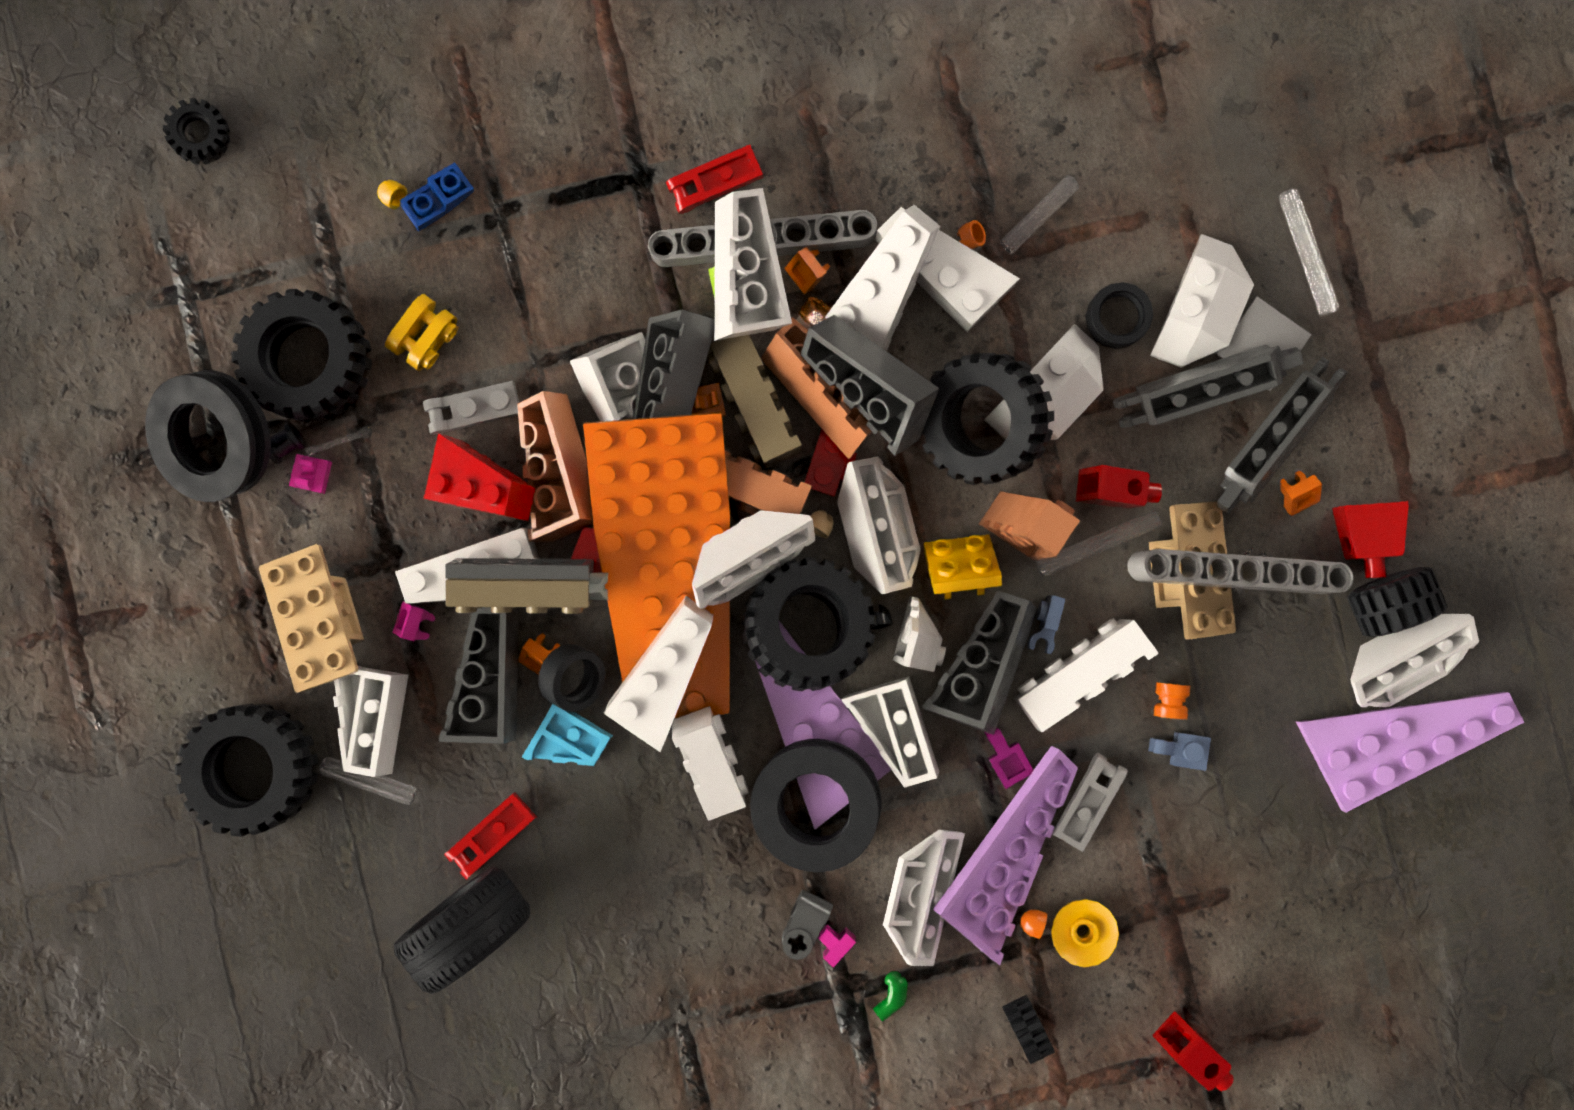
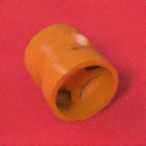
M1156 682L1155 692L1161 703L1154 705L1153 716L1187 720L1189 709L1183 705V702H1186V698L1190 696L1191 686Z

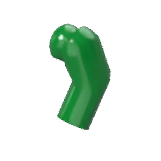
M891 971L886 975L884 981L888 985L887 997L873 1007L874 1012L882 1022L906 1003L908 982L905 977L901 976L899 971Z

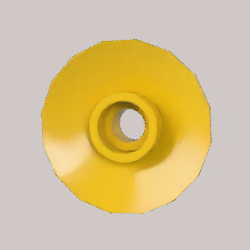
M1088 899L1075 900L1062 907L1055 916L1051 929L1053 945L1059 955L1070 964L1080 967L1096 966L1107 960L1115 950L1119 937L1117 921L1110 910L1099 902ZM1081 925L1088 927V932L1084 936L1077 934V929Z

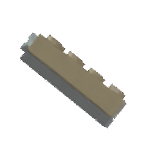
M456 558L452 562L445 564V578H448L445 580L446 607H456L457 613L477 612V608L491 607L492 613H511L512 609L517 607H526L527 613H547L551 607H561L562 613L566 614L583 613V609L589 608L593 600H608V590L605 589V584L608 582L609 573H594V559Z

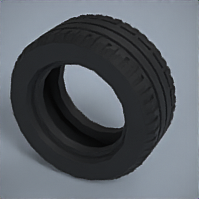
M491 867L469 881L421 918L394 943L395 956L400 962L402 961V966L409 972L411 978L415 982L417 981V985L423 992L437 993L458 980L505 943L529 919L530 905L525 898H522L523 895L519 890L515 889L513 882L507 879L508 876L502 869Z

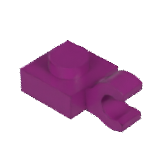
M997 727L994 735L984 732L996 752L988 757V760L1005 789L1031 775L1033 768L1018 742L1008 746L1004 736Z

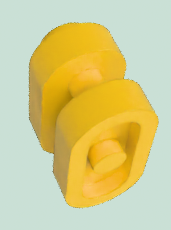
M421 294L412 302L385 342V347L397 356L407 350L409 354L406 363L417 371H421L423 368L430 369L439 357L437 351L444 342H450L459 329L456 325L457 317L446 309L437 315L433 313L436 302L425 294ZM425 324L429 325L418 341H415V337Z

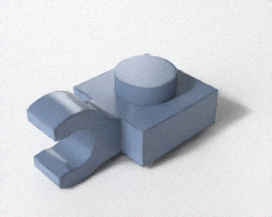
M1049 595L1046 597V601L1041 600L1036 619L1040 620V630L1028 638V649L1034 650L1036 641L1042 638L1046 642L1045 653L1051 654L1055 647L1054 636L1055 632L1058 631L1065 598Z
M1174 732L1173 741L1150 738L1148 751L1171 755L1170 765L1206 771L1211 738Z

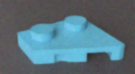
M552 704L522 758L526 760H533L534 758L548 759L555 763L575 762L578 765L594 766L613 735L579 714L563 710Z

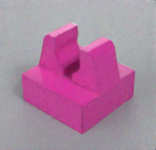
M296 454L289 486L325 494L332 462Z
M402 601L393 633L400 638L410 641L426 640L430 634L423 630L421 631L419 624L423 620L434 622L435 616L416 604H406L405 601Z
M826 924L818 936V939L827 947L823 952V959L833 968L856 943V936L847 927L838 934Z

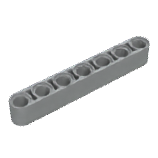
M867 210L770 219L777 256L793 255L805 247L810 251L818 250L819 252L866 247L873 242L877 230L876 217ZM856 223H865L870 227L871 231L866 235H858L854 232L853 226ZM715 225L667 229L655 232L648 240V249L652 260L661 267L714 263ZM825 226H832L837 230L838 234L834 238L827 239L820 234V230ZM793 229H799L805 234V237L799 242H792L787 238V234ZM701 239L706 243V246L700 252H693L688 248L691 241ZM660 243H670L673 249L668 255L662 256L656 253V248Z
M1167 549L1135 552L1129 558L1127 565L1131 577L1140 582L1314 594L1346 592L1351 588L1354 580L1351 568L1341 562ZM1149 559L1152 563L1151 572L1149 571L1147 565ZM1179 562L1183 566L1182 574L1179 571ZM1210 565L1213 567V575L1210 573ZM1241 567L1243 569V576L1240 573Z

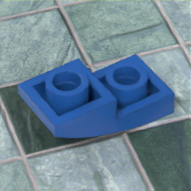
M454 162L428 177L426 185L400 199V206L417 230L421 231L459 205L474 192V188Z

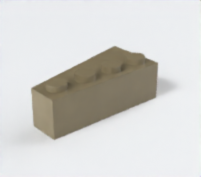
M745 335L712 342L710 344L712 353L707 355V358L714 373L716 374L721 371L726 383L720 386L728 404L735 401L740 413L734 415L742 434L749 432L753 444L748 447L756 464L763 462L766 469L801 453L802 445L798 436L793 435L788 415L778 402L779 398L769 376H766L764 372V365L750 336Z

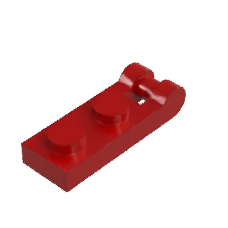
M749 144L674 176L666 181L669 192L674 193L677 200L675 206L678 213L684 214L701 204L762 179L763 173ZM694 183L698 192L688 195L686 187Z
M514 792L444 855L450 862L454 860L461 868L460 874L467 880L537 816ZM467 847H470L477 855L473 861L464 852Z

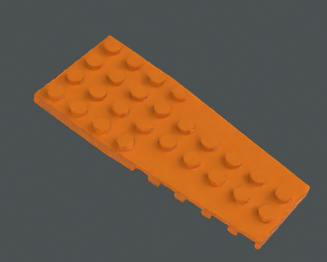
M722 412L586 422L583 424L593 526L602 573H609L605 589L608 590L607 601L622 682L685 596L696 602L692 582L702 546L713 536L730 529V505ZM730 600L726 603L714 606L708 605L704 608L714 615L712 626L675 718L709 706L713 715H724L730 712Z

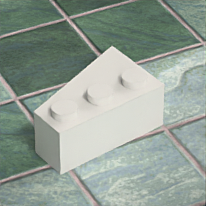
M710 706L676 718L672 723V740L675 747H679L685 760L683 765L686 772L690 773L695 793L708 821L745 808V795L749 794L743 774L737 776L733 765L738 764L731 744L725 746L721 736L726 733L720 714L714 716Z

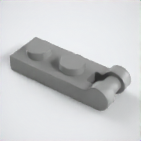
M508 381L445 397L427 399L423 401L425 412L429 413L431 421L428 424L429 432L431 435L517 416L519 399L515 382ZM451 408L453 418L444 420L442 410Z
M1096 753L1052 834L1083 852L1123 783L1128 770L1119 764L1114 766L1107 762V757ZM1100 773L1109 778L1105 787L1096 782Z

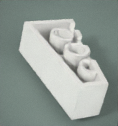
M763 188L734 191L715 202L714 341L774 331L792 324Z
M915 205L903 211L825 318L827 319L832 315L837 316L887 351L892 335L900 322L904 307L916 285L915 282L928 257L940 225Z
M900 207L877 230L875 240L879 244L903 211H905L904 208ZM939 230L916 282L968 333L1016 285L1020 278Z
M685 596L611 697L604 714L661 752L711 629L714 615L704 608L700 609L696 602Z

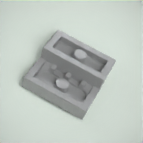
M1256 296L1242 313L1229 346L1215 353L1222 358H1226L1263 345H1268L1269 347L1279 346L1281 351L1294 347L1302 350L1311 333Z

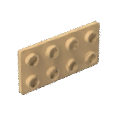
M1217 502L1171 505L1169 510L1173 539L1148 542L1149 550L1167 549L1227 554L1222 510L1217 507ZM1179 562V571L1182 574L1183 566ZM1210 565V573H1211V575H1213V567H1212V565ZM1153 583L1156 608L1181 606L1184 638L1186 640L1236 632L1231 588Z
M315 544L260 565V575L295 692L302 693L356 673L359 668L352 645L364 641V637L346 578L330 575L322 546Z

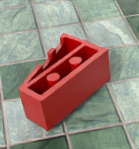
M438 433L424 499L515 519L529 520L535 487L509 470L500 467L486 455L477 452L463 440Z

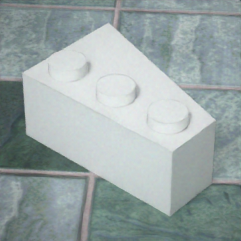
M358 666L359 669L356 673L334 680L336 696H333L334 707H338L340 728L337 729L343 771L371 777L392 774L408 675Z
M909 676L848 694L841 699L861 724L860 726L866 735L868 734L880 751L879 753L904 788L938 777V765Z

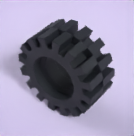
M189 98V104L184 99L178 101L181 107L176 109L172 105L169 108L172 115L165 114L164 121L167 123V125H163V132L167 135L164 136L166 141L176 154L185 161L189 159L196 165H199V161H202L205 165L211 164L209 159L212 157L217 161L221 158L218 153L220 151L225 153L227 150L225 143L230 142V136L228 135L230 130L226 120L213 104L210 106L203 99L199 103L196 98ZM197 120L204 121L209 125L210 129L207 139L200 143L188 141L185 137L187 125Z
M1027 995L1002 1006L1030 1065L1055 1053Z

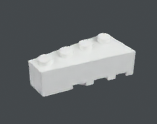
M520 528L395 571L406 604L446 601L445 580L448 578H445V564L452 562L456 558H540L535 543L528 541V529Z
M1114 618L1108 620L1097 629L1100 634L1091 641L1088 638L1081 640L1071 648L1072 655L1064 661L1061 658H1057L1044 668L1045 675L1038 680L1032 677L1017 688L1019 694L1013 698L1038 731L1044 732L1078 709L1081 705L1078 700L1082 697L1085 700H1089L1103 692L1108 686L1106 683L1108 679L1116 680L1121 676L1123 678L1134 671V662L1140 657L1146 656L1150 660L1159 654L1135 620L1119 619L1116 621Z

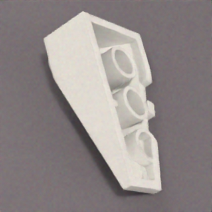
M642 332L599 347L570 360L581 389L600 421L633 419L645 346V338Z
M909 596L893 661L906 667L934 672L936 665L942 666L946 647L941 646L943 639L920 599Z

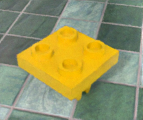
M989 534L924 542V554L934 594L944 593V599L946 600L951 599V592L977 589V595H984L985 588L1002 586V575Z

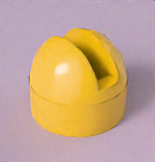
M394 180L383 181L377 190L378 198L384 205L395 210L400 207L399 200L407 196V188Z

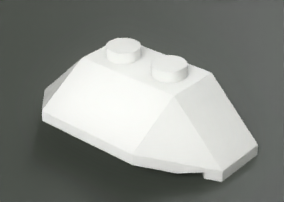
M1203 234L1200 235L1150 356L1182 368L1229 346L1254 286L1232 245Z
M1076 324L1061 337L1030 371L1032 375L1039 374L1044 380L1041 388L1043 392L1049 391L1053 400L1047 402L1048 411H1054V421L1048 424V429L1053 431L1051 440H1057L1103 391L1099 346ZM1003 399L984 421L1005 440L1010 431L1011 415L1009 407Z
M878 456L849 462L837 504L854 568L881 594L912 587L914 580L912 577L917 568L921 549L904 485L883 465L882 460Z
M761 510L750 517L742 519L737 525L725 532L713 536L702 546L692 582L697 606L703 609L708 605L714 606L726 603L761 582L776 567L779 568L786 562L793 560L800 554L804 546L807 547L815 541L813 519L809 515Z
M1440 614L1423 624L1396 633L1377 636L1361 645L1350 679L1357 703L1361 707H1390L1448 675L1464 658L1468 649H1473L1479 643L1474 617L1470 614Z
M938 830L899 857L883 926L906 963L911 966H934L944 919L933 909L954 881L965 833Z

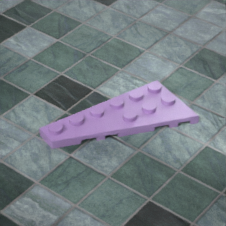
M779 621L780 631L785 641L794 650L806 655ZM755 660L756 665H757V668H758V670H759V669L761 668V666H760V665L758 664V662ZM759 671L785 747L794 742L807 739L835 741L847 746L860 755L874 772L877 781L891 771V768L883 759L868 734L866 735L858 721L830 686L816 691L811 689L795 691L792 690V686L786 685L781 687L775 684L773 677L770 675L765 677ZM816 773L797 777L814 829H817L849 803L848 796L841 785L830 777Z
M1497 692L1463 697L1461 699L1434 701L1426 704L1406 705L1314 720L1296 721L1341 811L1348 812L1524 723L1510 693Z
M1053 746L1046 752L933 909L999 965L1004 956L1000 951L1006 936L1011 937L1016 926L1012 921L1018 906L1025 904L1042 861L1043 855L1040 854V850L1046 837L1051 838L1055 828L1051 823L1056 810L1064 805L1078 767L1060 749Z

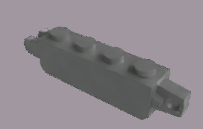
M1263 345L1137 386L1135 392L1117 397L1113 401L1114 407L1118 409L1140 403L1142 408L1141 411L1120 418L1118 420L1120 427H1132L1148 422L1149 425L1162 424L1277 387L1283 383L1282 378L1287 376L1286 370L1304 364L1301 350L1294 347L1281 351L1279 346L1269 347L1268 345Z
M1322 357L1310 372L1307 370L1302 372L1228 466L1224 473V481L1221 484V488L1225 491L1217 501L1219 509L1229 515L1240 500L1246 504L1248 501L1253 502L1333 401L1334 392L1344 381L1348 373L1346 370L1338 369L1329 382H1325L1320 379V376L1327 370L1330 361Z

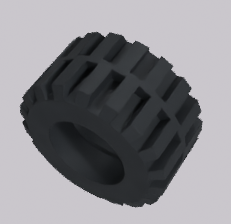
M1416 567L1387 575L1356 588L1347 596L1362 635L1370 637L1388 635L1423 624L1442 614L1448 607L1431 567Z

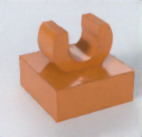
M807 247L798 251L784 268L803 294L811 291L830 268L828 263L821 266L817 261L816 257L820 253L818 250L810 251Z
M715 383L698 387L692 414L722 412V417H726L720 384Z
M1295 472L1297 483L1293 486L1289 485L1284 478L1280 480V491L1284 495L1283 507L1290 516L1320 502L1322 483L1315 474L1306 478L1303 472Z
M543 633L537 636L535 641L531 638L528 639L522 647L518 662L538 675L543 661L553 650L560 647L558 643L551 650L541 646L546 637Z

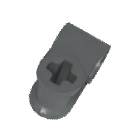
M805 890L800 892L782 934L783 950L788 957L799 960L804 959L810 954L819 933L823 930L833 908L832 903ZM798 934L802 935L804 945L798 944L796 948H792L789 938L796 939Z

